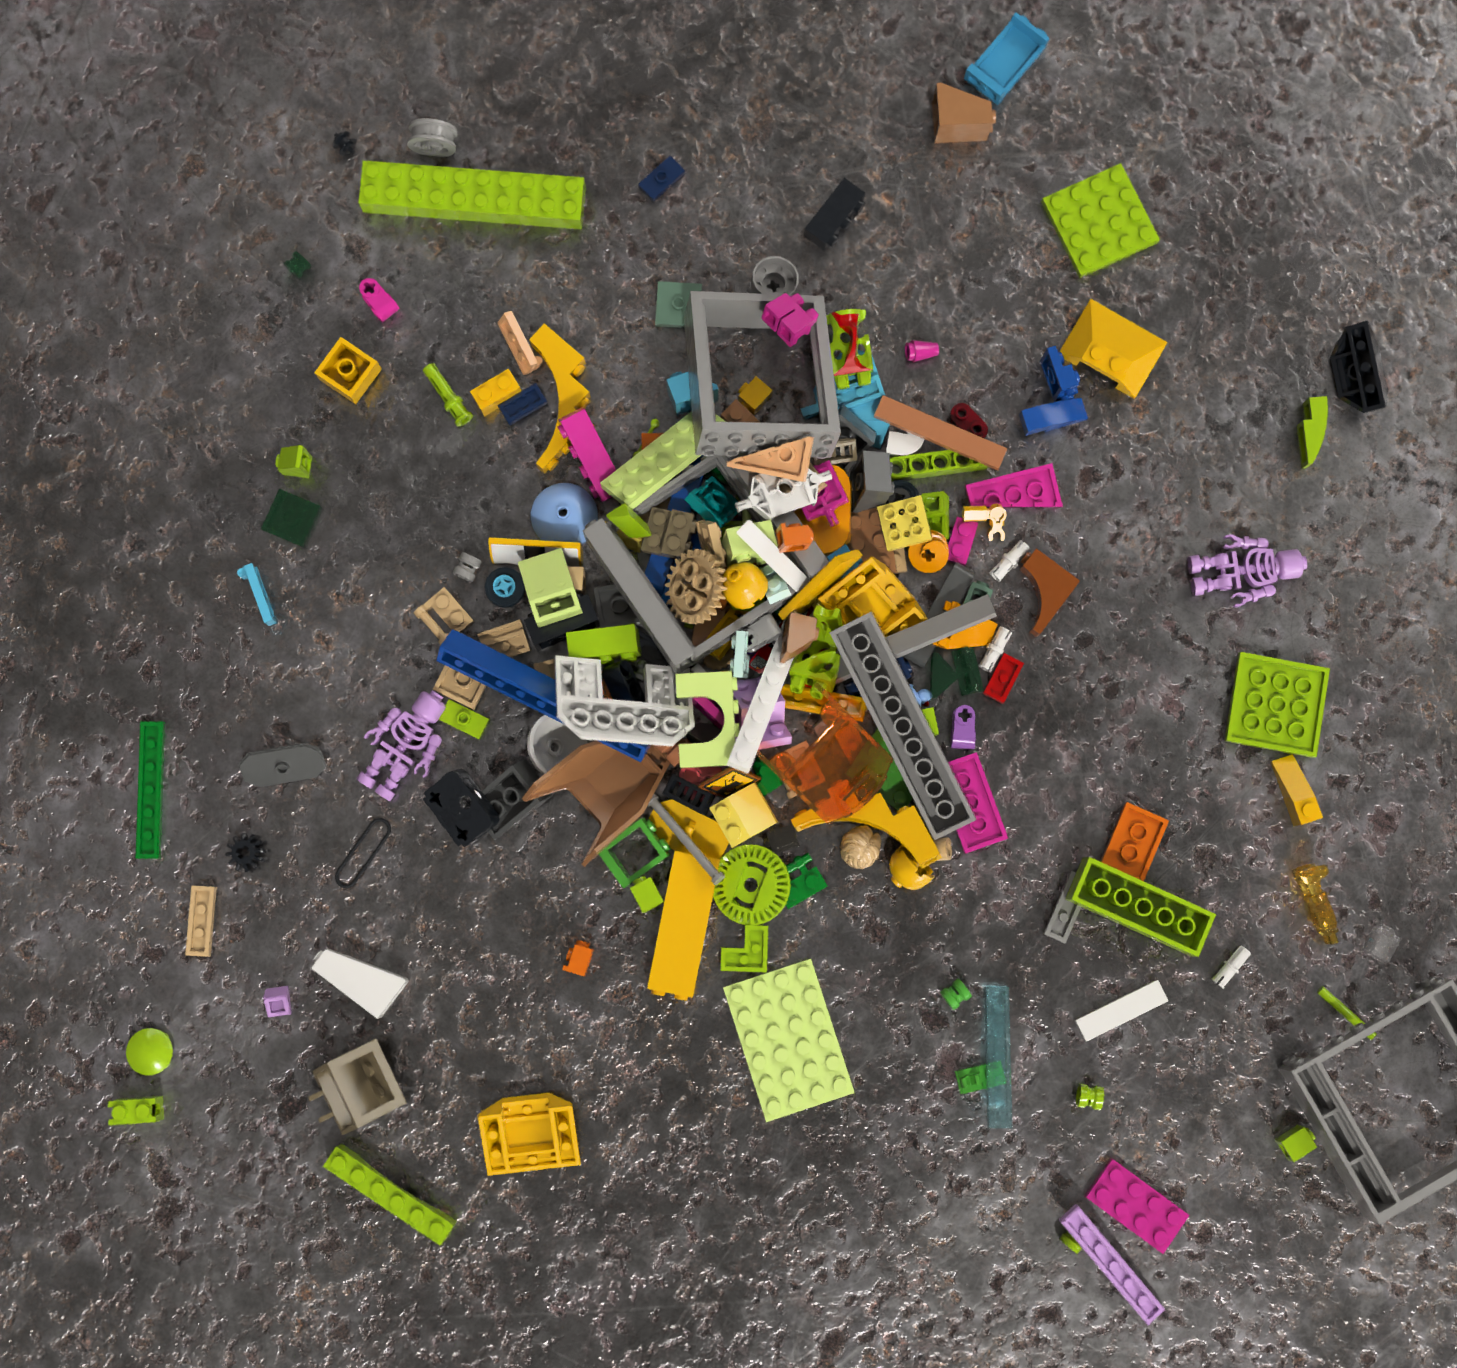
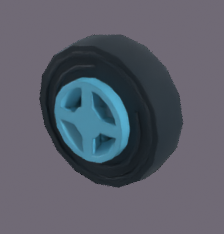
M508 567L497 568L486 578L485 594L494 605L502 608L512 607L518 604L524 597L526 590L521 574L515 569Z

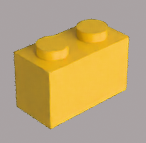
M508 368L474 388L470 393L485 417L499 409L497 405L521 392V388Z

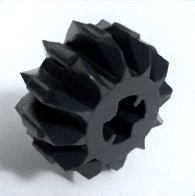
M242 833L241 839L234 836L233 841L235 845L227 844V847L232 849V852L225 853L226 857H233L229 860L228 864H236L235 870L241 871L243 868L245 872H250L251 866L254 869H258L259 865L256 861L264 862L265 860L260 856V853H265L266 849L259 848L263 841H256V835L251 834L248 838L247 833ZM248 849L247 851H250L249 856H244L245 854H242V850Z

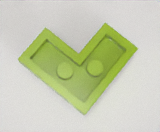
M745 925L744 948L721 947V971L767 972L768 926Z

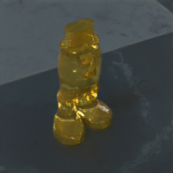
M1310 863L1295 868L1292 871L1294 879L1304 894L1302 898L1308 905L1311 920L1317 933L1322 935L1325 944L1332 945L1338 943L1336 933L1339 930L1337 928L1336 915L1328 900L1326 891L1321 888L1320 882L1329 874L1328 866H1316V864Z

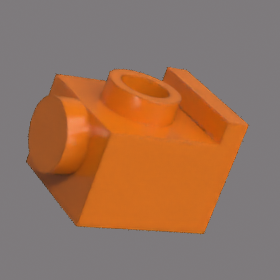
M781 523L775 531L779 553L807 550L814 539L812 528H809V525L801 526L800 523L790 524L787 527L785 523Z
M577 940L574 948H569L566 956V961H569V964L563 965L562 970L586 976L594 949L589 948L590 943Z

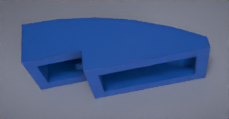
M1082 398L1021 410L1019 414L1025 436L1044 430L1047 432L1088 420Z

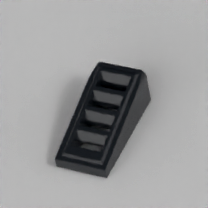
M673 773L662 793L702 815L707 814L716 796ZM677 782H680L681 785L675 795L672 794ZM686 786H688L689 789H688V791H687V793H686L684 799L680 798V797L682 796V794H683V792H684ZM696 790V791H697V794H696V796H695L693 802L690 803L689 801H690V799H691V797H692L694 791ZM705 795L700 807H697L702 796Z

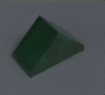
M939 653L931 655V701H934L960 677Z

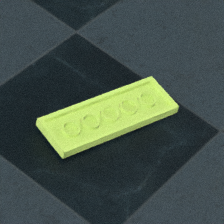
M692 411L600 482L602 489L619 503H626L633 510L699 458L701 455L695 454ZM715 414L716 422H726Z

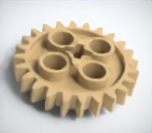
M700 549L688 550L687 554L681 553V559H675L676 566H670L673 573L672 575L667 574L670 582L665 584L666 587H669V591L665 595L670 596L667 604L673 605L670 611L676 613L675 618L681 619V622L704 624V620L710 621V615H717L715 608L722 607L719 602L720 599L726 598L722 595V591L727 590V587L723 586V582L727 578L722 577L725 569L719 568L722 562L716 560L717 556L711 554L710 551Z

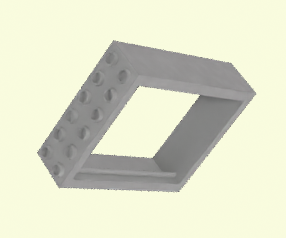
M690 291L684 316L696 455L707 457L713 455L728 457L746 456L805 437H814L810 457L818 459L832 457L841 434L824 296L800 295L804 300L802 309L807 311L813 308L819 314L817 322L811 327L810 339L821 424L716 422L707 327L771 329L761 319L764 307L767 303L783 294Z

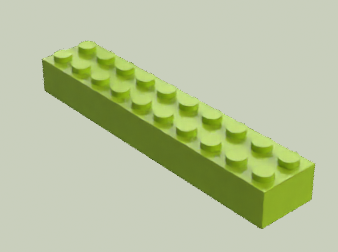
M363 160L358 203L363 213L582 229L586 186L584 177Z

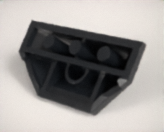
M1367 320L1344 328L1343 334L1330 355L1338 397L1363 413L1386 408L1388 386L1379 345L1370 323Z

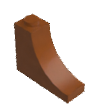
M1036 548L1033 553L1028 551L1020 561L1024 564L1020 571L1030 580L1036 592L1038 611L1030 633L1038 637L1080 580Z

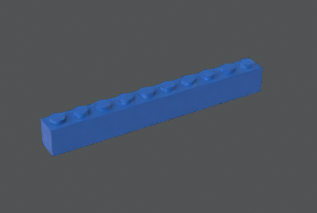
M454 629L451 630L440 645L436 661L564 724L557 718L555 679ZM597 740L639 762H642L651 747L648 744Z

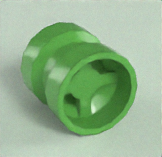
M959 978L952 982V986L940 991V994L952 1010L958 1008L963 1000L967 1001L972 997Z

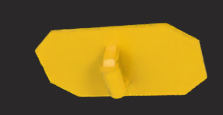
M673 799L660 802L706 857L719 860L722 858L729 842L717 821ZM653 809L648 819L656 826L657 831L655 833L660 839L664 838L672 850L691 854Z

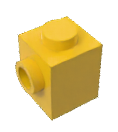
M755 376L749 384L746 382L741 386L738 391V401L755 416L772 397L773 390Z

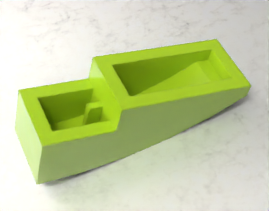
M1327 396L1309 397L1303 403L1305 420L1297 425L1302 469H1306L1313 464L1321 448L1327 426Z

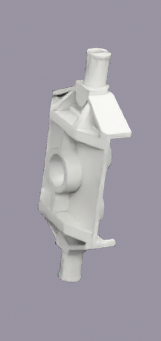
M808 468L806 482L766 474L753 476L748 498L736 502L735 507L737 512L753 508L765 520H771L774 517L811 504L815 506L818 496V485L832 480L831 472L828 470L817 474ZM783 483L788 484L791 492H781L779 485Z

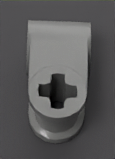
M772 614L761 617L755 623L742 630L749 632L748 636L751 638L752 644L748 645V653L757 651L783 635Z

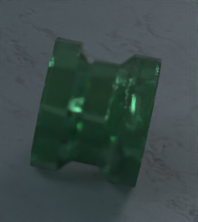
M297 251L292 254L290 260H286L283 263L298 279L303 276L305 270H309L312 267Z

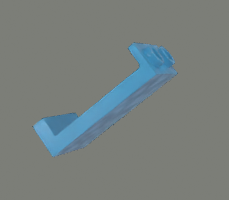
M1015 12L1008 25L975 64L972 63L966 69L964 80L998 105L1045 50L1049 37L1045 31L1033 26L1027 17Z

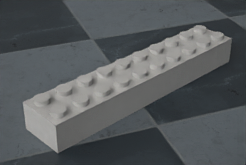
M871 611L830 632L933 839L941 838L975 821L976 816L873 612Z

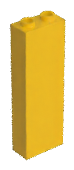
M674 851L647 989L652 990L651 994L665 996V993L675 994V999L688 1001V997L693 998L715 888V885L711 882L712 878L692 854ZM707 857L718 870L720 860Z

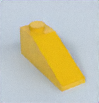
M1294 755L1270 761L1293 826L1303 825L1323 818L1315 794Z

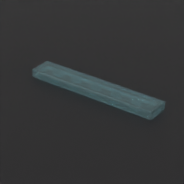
M985 986L987 1128L1012 1129L1009 987Z

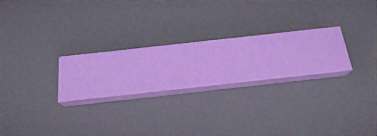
M1077 1204L1072 1206L1058 1219L1147 1325L1165 1310Z

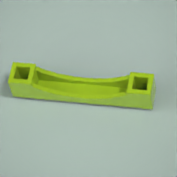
M342 1143L335 1147L323 1165L324 1168L440 1246L457 1223L455 1219L439 1208L437 1209L390 1181L365 1162L360 1155Z

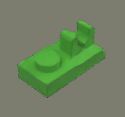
M1000 1060L955 1071L960 1094L1006 1084Z

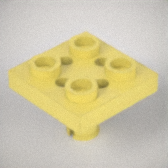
M921 495L877 507L888 552L932 540ZM892 523H896V527H895V525H892V528H893V529H891V528H890V525H891Z

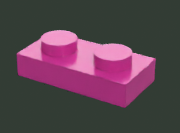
M956 517L948 543V562L954 564L958 562L963 566L966 565L978 527L977 522L963 521L961 517Z

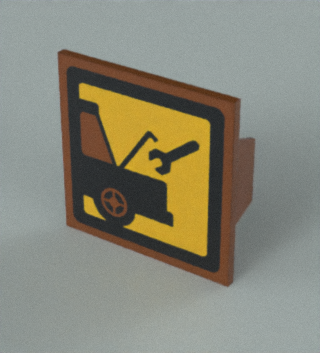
M729 767L711 778H706L705 781L698 785V788L727 798L761 780V777L752 774L751 770L747 774Z

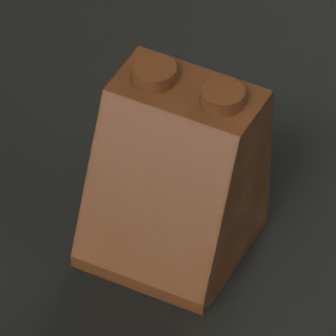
M943 83L936 84L932 99L934 142L987 141L989 133L993 131V124L996 123V111L992 110L991 101Z

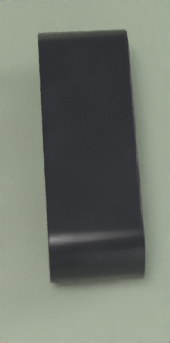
M621 660L603 668V679L612 699L646 702L642 688L628 661Z

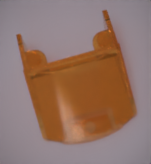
M816 682L813 686L828 700L820 711V717L828 728L797 759L785 751L776 753L770 760L759 749L756 755L828 825L832 824L833 821L843 817L847 818L856 813L876 795L887 778L886 774L890 764L893 763V758Z

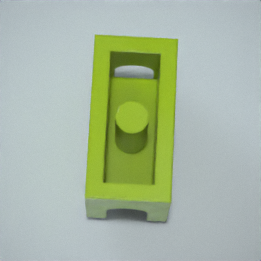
M163 1096L122 1098L108 1101V1107H113L112 1118L108 1119L109 1125L151 1123L164 1119ZM152 1104H155V1115H152Z

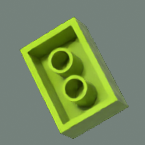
M635 624L566 632L569 657L601 660V665L613 664L616 659L632 662L636 661L637 657L642 656L639 629Z

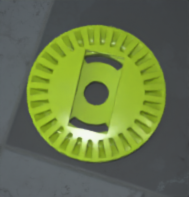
M751 844L731 849L720 859L718 872H722L725 878L715 885L713 898L720 911L726 917L742 925H759L772 920L783 910L790 895L791 883L787 867L776 853L766 847ZM748 862H755L760 865H763L767 869V872L765 873V871H763L759 867L749 866ZM748 878H754L758 883V887L754 892H749L745 888V881ZM735 897H738L745 903H753L754 907L750 908L741 905L735 900Z

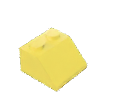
M756 782L710 807L731 848L742 844L778 823Z

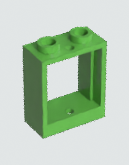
M639 819L599 854L623 889L671 855L668 851L671 849L664 838L660 839L655 833L657 828L650 819ZM638 828H641L660 855L630 876L611 848Z

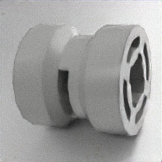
M461 552L459 556L460 562L454 567L452 573L466 581L473 582L475 570L480 567L482 561Z

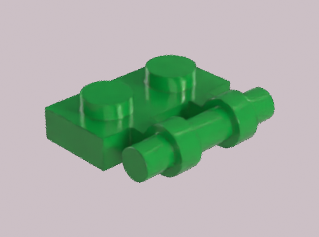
M809 853L801 857L799 855L793 858L794 861L786 865L789 874L797 869L802 874L790 881L791 888L786 903L787 909L792 908L827 887L817 867L809 871L807 870L805 864L812 861Z

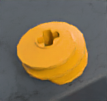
M930 530L931 541L912 545L908 548V557L911 564L921 572L934 573L939 571L948 561V543L945 536L938 531ZM929 549L931 554H927L926 550Z

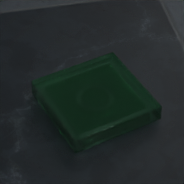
M279 489L261 530L303 548L322 507Z

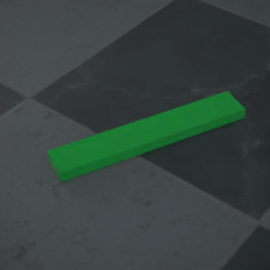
M140 721L135 859H161L165 722Z

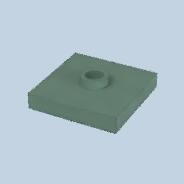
M658 281L655 326L685 328L684 316L690 291H702V284Z

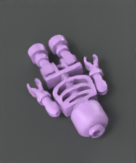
M1230 534L1224 536L1223 539H1231L1234 543L1230 546L1226 544L1223 546L1224 549L1242 547V549L1248 550V548H1254L1244 556L1243 565L1238 566L1236 551L1229 553V558L1227 553L1217 554L1211 558L1204 556L1200 559L1199 555L1188 556L1187 558L1189 574L1200 573L1201 568L1208 570L1210 567H1216V570H1221V575L1217 576V579L1214 580L1208 578L1203 581L1202 577L1192 578L1190 580L1192 596L1204 595L1205 590L1207 592H1212L1213 589H1220V591L1231 590V586H1233L1234 590H1239L1242 588L1240 575H1244L1246 582L1253 589H1250L1247 593H1235L1230 597L1231 599L1236 596L1244 598L1240 604L1233 606L1235 608L1241 607L1246 602H1257L1259 598H1267L1274 595L1276 588L1271 584L1278 580L1277 576L1282 580L1300 578L1303 570L1307 569V559L1297 549L1278 551L1274 557L1273 549H1266L1269 545L1266 538L1249 539V536L1239 538ZM1254 554L1253 564H1249L1250 557ZM1226 569H1231V574H1226Z
M433 690L430 694L425 691L421 692L412 705L413 715L406 711L402 713L398 708H392L387 713V717L377 723V727L365 734L364 739H368L371 734H376L375 741L371 743V745H376L383 733L390 730L389 726L392 724V735L399 744L394 748L387 742L382 741L380 745L388 749L389 753L380 748L377 749L373 755L374 759L371 765L366 767V773L361 771L356 780L372 789L377 782L373 777L379 774L378 770L382 766L385 767L389 764L392 766L390 768L392 772L390 778L387 777L385 780L386 784H380L375 792L386 800L391 801L396 794L392 791L393 788H397V782L404 778L410 770L402 761L404 760L410 765L415 764V761L403 752H405L406 748L423 750L427 747L426 752L423 751L422 760L414 769V774H418L419 768L424 766L425 774L423 778H426L430 772L431 760L434 761L436 757L434 756L437 747L439 748L442 741L439 735H433L434 729L428 726V724L436 723L446 708L442 702L444 697ZM404 721L410 726L408 730L405 728L403 724ZM398 727L404 733L403 738L398 734ZM421 732L426 735L424 737H417L415 734ZM413 739L422 742L418 746L410 745ZM394 754L398 756L395 762L391 760Z

